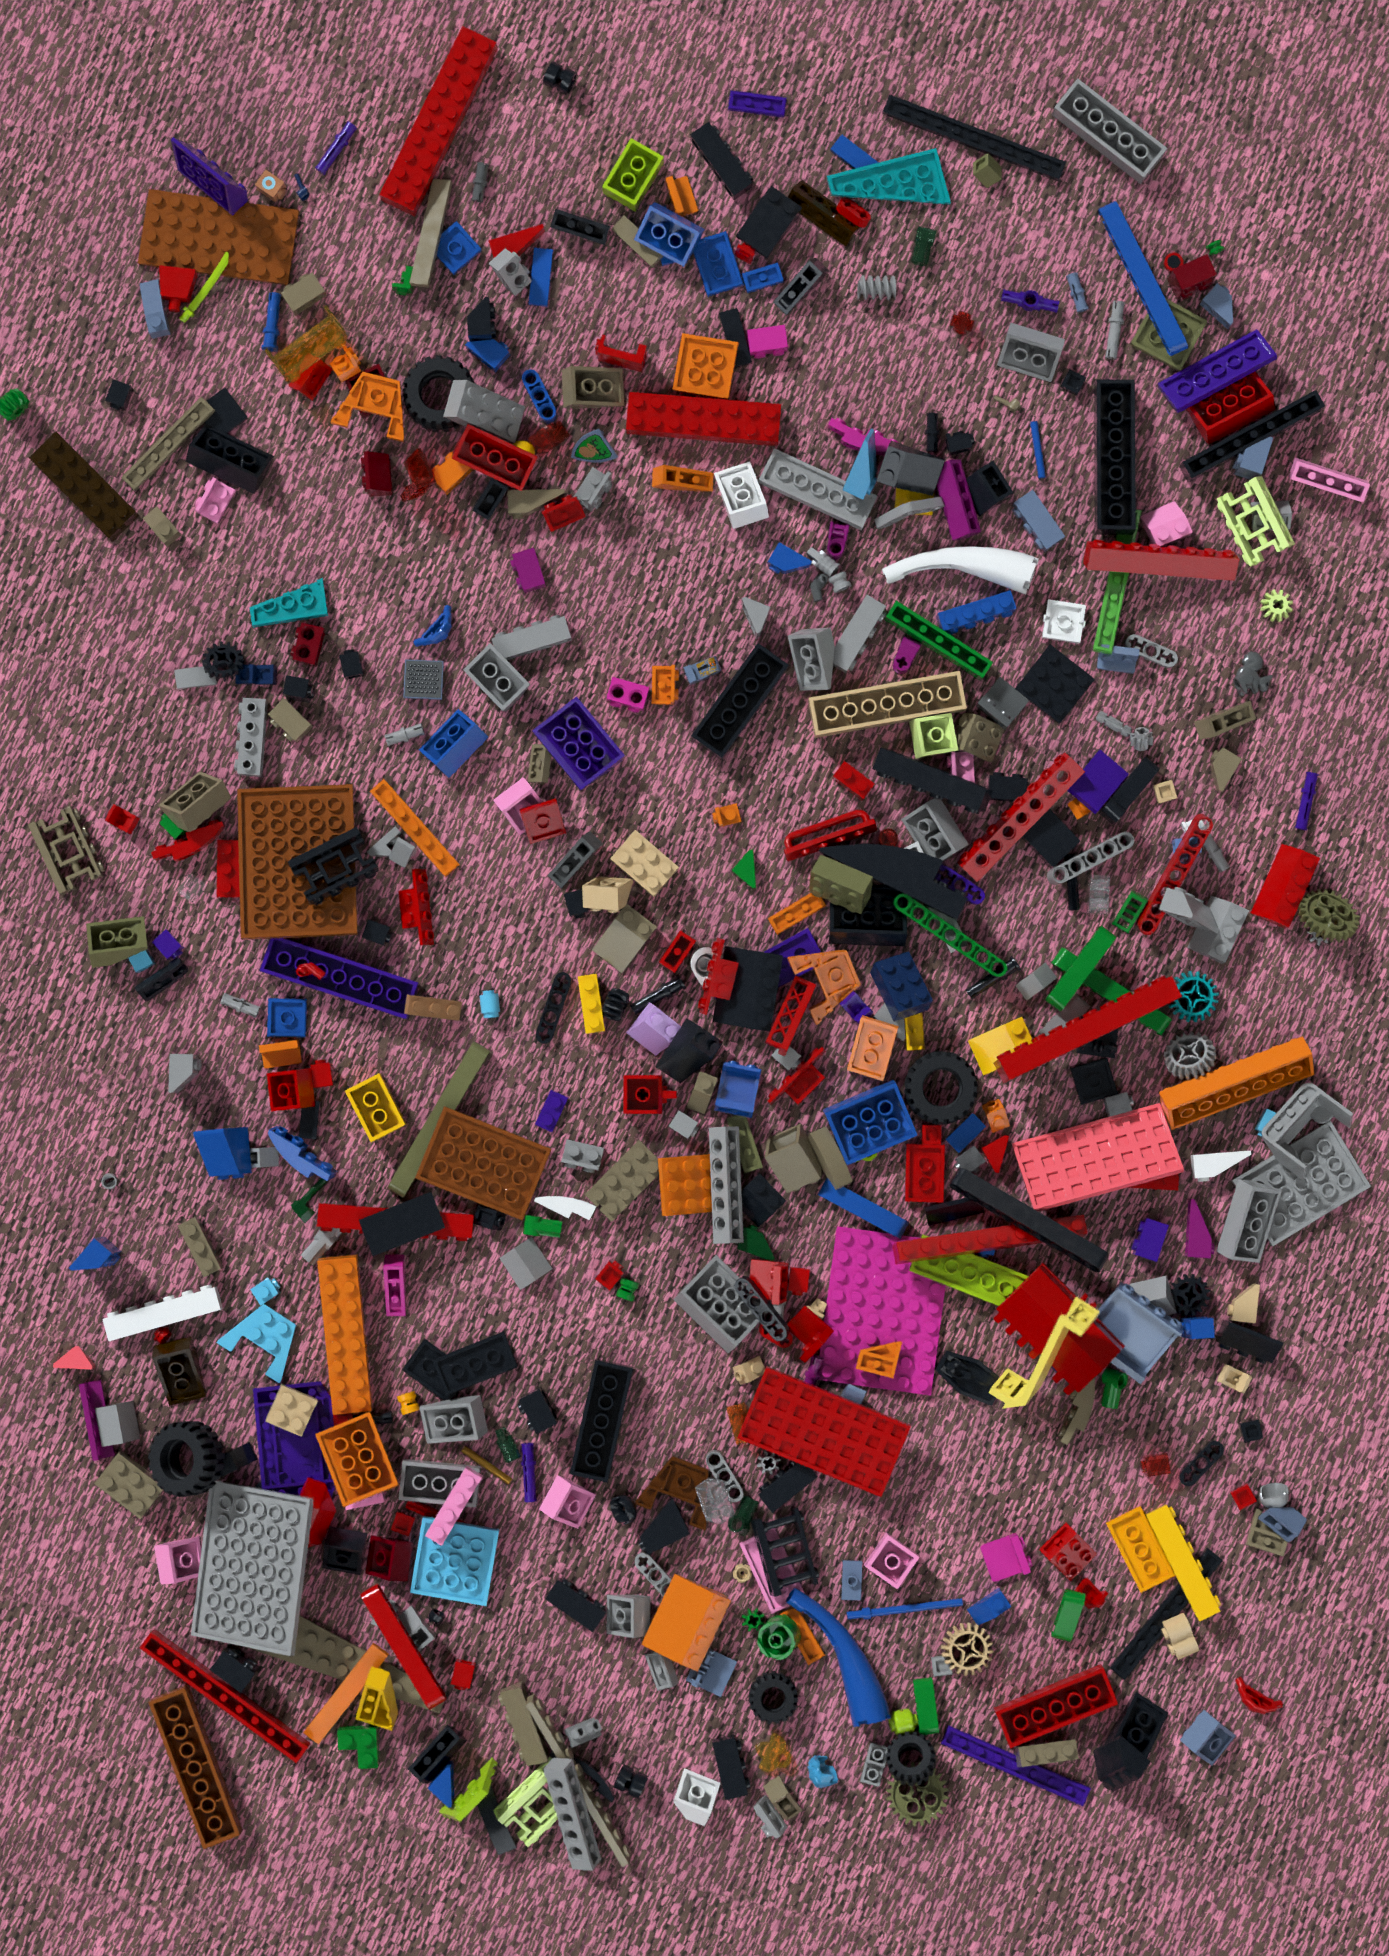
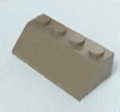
M523 1681L501 1689V1695L498 1696L501 1706L506 1708L505 1718L508 1725L512 1724L515 1744L519 1743L521 1748L518 1751L521 1761H525L527 1766L548 1762L550 1754L542 1732L525 1705L528 1694Z

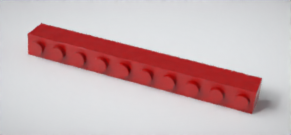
M1084 1215L1052 1219L1081 1237L1088 1234ZM1014 1225L899 1241L892 1245L895 1264L897 1265L1044 1242Z
M156 1629L150 1632L140 1646L142 1651L295 1763L299 1761L311 1744L245 1694L240 1693L214 1674L208 1667Z

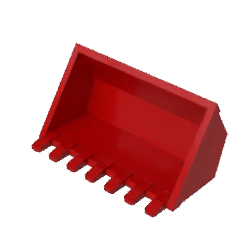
M1043 1262L996 1308L999 1313L993 1319L999 1324L1005 1318L1011 1324L1005 1329V1332L1008 1335H1012L1017 1330L1022 1335L1017 1344L1023 1347L1029 1342L1034 1349L1028 1355L1035 1359L1039 1354L1042 1355L1061 1314L1067 1315L1077 1296ZM1085 1293L1079 1299L1085 1302L1088 1295ZM1093 1302L1090 1304V1306L1095 1308L1097 1304ZM1098 1317L1082 1336L1069 1329L1052 1364V1367L1057 1371L1052 1380L1058 1383L1064 1378L1069 1384L1063 1391L1067 1395H1070L1074 1390L1079 1393L1121 1352L1125 1345Z

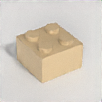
M281 1384L265 1420L270 1424L302 1437L318 1400Z

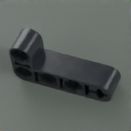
M1145 756L1126 781L1118 788L1117 792L1108 800L1102 810L1099 811V814L1112 825L1117 823L1127 811V808L1157 774L1160 767Z

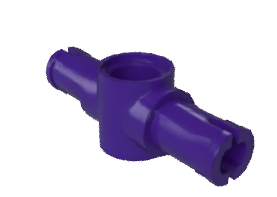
M1003 289L1001 298L1002 302L1017 304V306L1022 307L1026 311H1040L1042 309L1057 313L1059 301L1043 298V296L1033 290L1018 293ZM1028 297L1033 298L1035 303L1030 305L1025 299Z

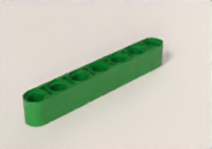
M899 894L894 898L893 905L899 912L995 977H1001L1006 974L1007 965L1003 960L906 894ZM900 897H904L908 901L905 908H900L897 904ZM916 908L923 910V917L921 919H916L913 915ZM932 919L939 921V927L936 930H932L929 927V922ZM948 930H952L955 933V938L952 941H948L945 938V933ZM963 941H969L971 944V948L967 952L961 949ZM979 952H984L987 955V959L983 963L977 960ZM995 963H1000L1003 967L1002 972L999 974L993 971Z
M1061 947L1051 964L1058 966L1065 973L1077 956ZM1096 968L1091 971L1082 983L1083 986L1086 988L1088 986L1100 997H1104L1109 1001L1114 1000L1115 1003L1118 1002L1117 998L1130 992ZM1159 1010L1138 1018L1142 1025L1150 1030L1153 1029L1159 1036L1163 1035L1172 1021L1171 1018Z

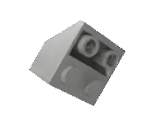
M412 1605L398 1616L419 1651L436 1637V1633Z

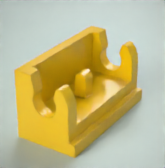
M919 1013L904 1018L906 1051L925 1050L923 1014Z

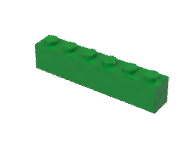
M897 600L885 617V621L979 681H982L993 663Z

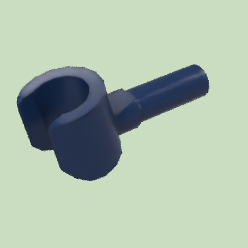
M295 174V179L300 188L296 193L304 201L309 197V192L302 183L299 174Z

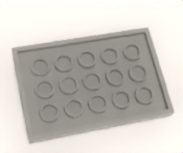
M1331 1121L1289 1145L1295 1150L1296 1158L1307 1166L1306 1175L1303 1180L1279 1163L1274 1155L1231 1180L1235 1187L1237 1186L1238 1179L1255 1181L1282 1190L1267 1237L1271 1246H1275L1371 1187Z

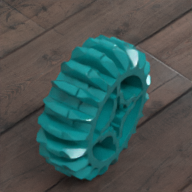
M1188 971V977L1185 973H1181L1182 980L1179 977L1174 978L1178 989L1185 982L1193 981L1188 992L1180 991L1181 998L1187 1002V1011L1180 1005L1178 999L1168 1006L1169 1008H1176L1173 1011L1174 1015L1180 1012L1178 1017L1180 1020L1186 1016V1022H1190L1192 1017L1195 1023L1198 1021L1199 1016L1200 1020L1203 1021L1205 1020L1204 1014L1208 1017L1211 1016L1209 1009L1212 1011L1216 1010L1212 1003L1217 1004L1219 1001L1213 999V996H1219V993H1213L1212 991L1217 988V985H1209L1213 982V979L1205 981L1207 974H1203L1199 978V971H1196L1194 977L1193 972ZM1199 983L1205 987L1208 997L1199 992ZM1194 991L1199 999H1195L1192 1002L1189 996L1186 995L1192 994ZM1197 1002H1206L1205 1007L1201 1011L1193 1013V1008H1195Z

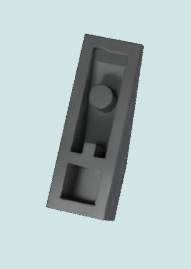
M591 831L587 832L576 842L548 876L562 888L593 857L603 843Z

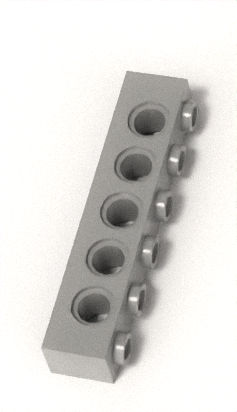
M739 1127L709 1128L713 1244L743 1243Z
M552 1758L544 1768V1775L549 1786V1793L553 1800L559 1827L562 1831L568 1859L572 1869L593 1871L601 1860V1856L573 1759Z

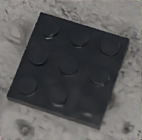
M1050 644L1015 689L1051 719L1060 724L1095 679Z

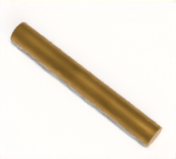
M466 1445L461 1451L463 1454L509 1485L512 1480L510 1476Z

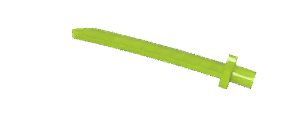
M225 252L212 275L190 305L183 308L184 313L179 317L182 322L185 323L190 316L193 317L195 315V310L228 265V252Z

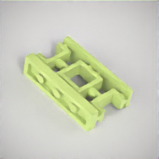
M1262 476L1254 477L1249 482L1244 483L1248 493L1237 499H1234L1231 492L1217 498L1218 508L1224 513L1227 519L1226 524L1235 535L1234 541L1241 548L1243 559L1250 567L1264 561L1261 551L1274 545L1277 552L1295 545ZM1256 494L1260 504L1251 508L1247 498ZM1241 503L1245 512L1236 516L1232 506ZM1257 511L1265 527L1251 533L1244 517ZM1273 529L1277 538L1268 542L1264 532ZM1257 537L1261 546L1253 550L1248 540Z
M549 1757L548 1762L542 1763L493 1810L501 1824L507 1827L515 1821L522 1828L517 1832V1835L527 1847L535 1843L539 1836L550 1829L558 1819L551 1794L543 1786L547 1783L544 1768L552 1759L551 1757ZM541 1794H544L550 1802L537 1813L530 1805ZM522 1806L526 1812L519 1817L515 1812ZM533 1816L537 1821L529 1827L526 1822Z

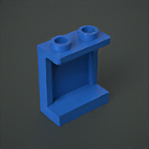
M735 1061L724 1062L714 1111L752 1118L761 1069H758L755 1065H739Z

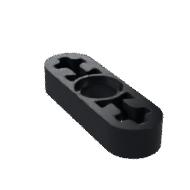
M1216 1440L1208 1442L1179 1472V1481L1185 1486L1195 1484L1223 1455V1445ZM1211 1445H1218L1219 1453H1212L1210 1455L1213 1458L1211 1461L1207 1456L1203 1455L1205 1451L1207 1454L1212 1451ZM1198 1458L1206 1460V1466L1202 1469L1196 1466ZM1191 1465L1200 1472L1198 1475L1194 1472L1191 1475L1192 1480L1184 1482L1185 1477L1183 1474L1185 1472L1189 1474L1192 1471L1190 1469Z

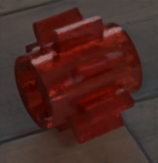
M959 311L957 315L953 314L950 323L951 326H954L953 331L962 335H966L967 331L971 332L974 320H971L972 315L963 311Z

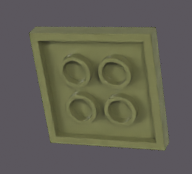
M1166 299L1187 341L1188 349L1170 357L1148 313L1130 346L1177 371H1181L1207 320Z

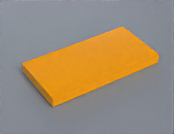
M1141 1506L1106 1522L1140 1593L1175 1577Z

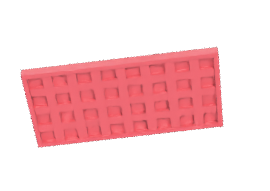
M1160 1103L1012 1143L1032 1208L1038 1212L1184 1172Z

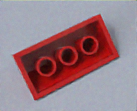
M467 424L452 453L453 460L519 491L523 490L538 456L471 424Z
M1281 844L1251 910V914L1284 929L1289 928L1320 858L1304 850Z

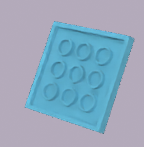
M423 1516L410 1593L487 1606L500 1529L456 1522L441 1546L425 1536L435 1518Z

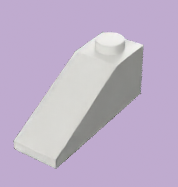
M1251 1151L1191 1155L1192 1178H1198V1182L1209 1181V1177L1217 1176L1250 1156Z

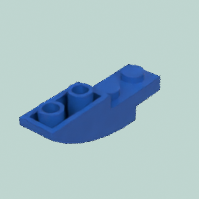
M281 1126L269 1129L268 1135L278 1152L299 1173L307 1178L316 1174L326 1181L335 1177L337 1170L330 1163L317 1159L315 1154L306 1152L309 1145L302 1138L291 1135L287 1129Z

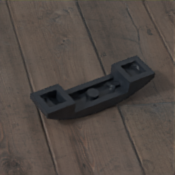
M551 1750L549 1756H551L552 1758H557L553 1750ZM573 1753V1759L576 1764H580L582 1770L599 1783L596 1791L613 1802L615 1795L603 1774L590 1762Z
M491 1784L488 1794L477 1806L498 1855L517 1847L508 1826L506 1827L504 1824H501L494 1814L493 1810L499 1804Z

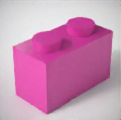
M785 325L747 330L750 356H754L756 359L764 358L765 354L772 353L773 356L784 355V352L788 351Z

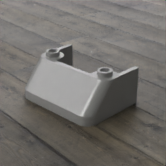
M1305 1083L1301 1085L1264 1126L1262 1139L1278 1162L1303 1180L1306 1175L1307 1166L1296 1158L1295 1150L1288 1144L1311 1119L1319 1124H1326L1335 1117L1350 1128L1353 1113L1316 1085Z

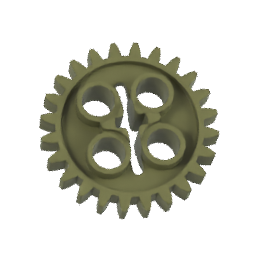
M1317 889L1316 893L1313 890L1309 894L1306 893L1298 907V916H1301L1300 922H1306L1303 927H1309V933L1315 932L1316 937L1321 935L1324 941L1326 938H1329L1331 942L1336 939L1339 943L1342 939L1346 941L1348 937L1352 938L1360 924L1358 921L1360 916L1356 915L1357 909H1352L1354 904L1347 903L1348 898L1341 899L1342 894L1336 896L1334 891L1330 894L1327 889L1323 893L1320 889Z
M911 1762V1768L915 1767L914 1762ZM936 1768L933 1769V1775L928 1776L929 1780L925 1786H919L915 1783L917 1790H922L923 1792L921 1799L926 1808L924 1811L917 1797H912V1794H914L912 1786H910L909 1793L902 1794L899 1791L900 1780L888 1781L892 1788L886 1789L887 1792L891 1793V1796L886 1797V1800H892L888 1807H895L892 1814L899 1813V1821L906 1818V1825L911 1820L914 1827L917 1821H920L921 1826H923L924 1820L931 1824V1817L938 1820L937 1812L943 1814L940 1808L941 1806L947 1807L943 1800L949 1799L947 1795H944V1792H947L949 1789L943 1788L942 1785L946 1783V1780H939L942 1773L935 1775ZM927 1794L935 1795L936 1801L934 1804L929 1805L925 1802ZM909 1802L917 1803L918 1809L916 1812L912 1813L907 1810Z

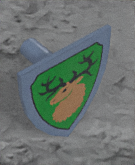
M597 429L583 435L573 447L571 458L601 463L618 458V455L605 438L604 432Z

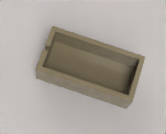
M638 1140L588 1190L585 1196L596 1207L600 1204L602 1206L600 1211L612 1222L659 1175L658 1158Z

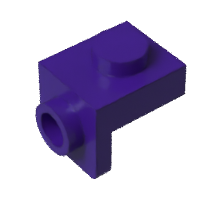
M854 991L840 1003L843 1009L858 1024L862 1015L870 1017L873 1013Z

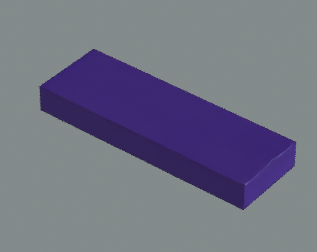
M731 90L728 110L784 118L787 98Z

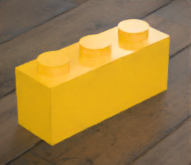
M597 974L578 976L586 1034L605 1032Z

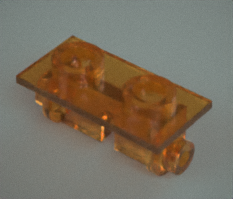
M745 1402L726 1407L736 1445L747 1443L737 1438L747 1415Z

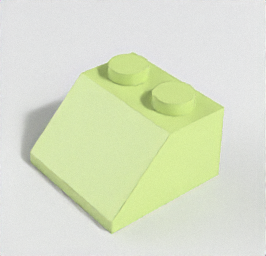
M952 713L916 718L909 721L916 759L958 751Z

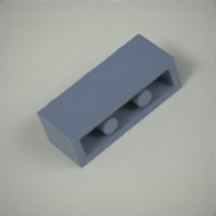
M1031 490L1013 503L1012 506L1014 508L1012 511L1018 519L1021 517L1025 523L1023 525L1025 531L1028 534L1032 533L1035 538L1034 543L1039 550L1043 549L1046 552L1065 538V535L1034 490Z

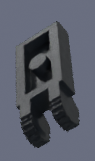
M175 958L167 966L135 986V989L145 1001H149L188 972V967L182 963L183 961L180 958Z

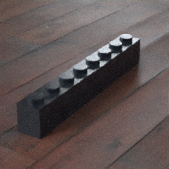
M1317 390L1183 461L1179 468L1189 483L1238 457L1239 453L1242 454L1246 448L1268 437H1275L1321 412L1325 405Z

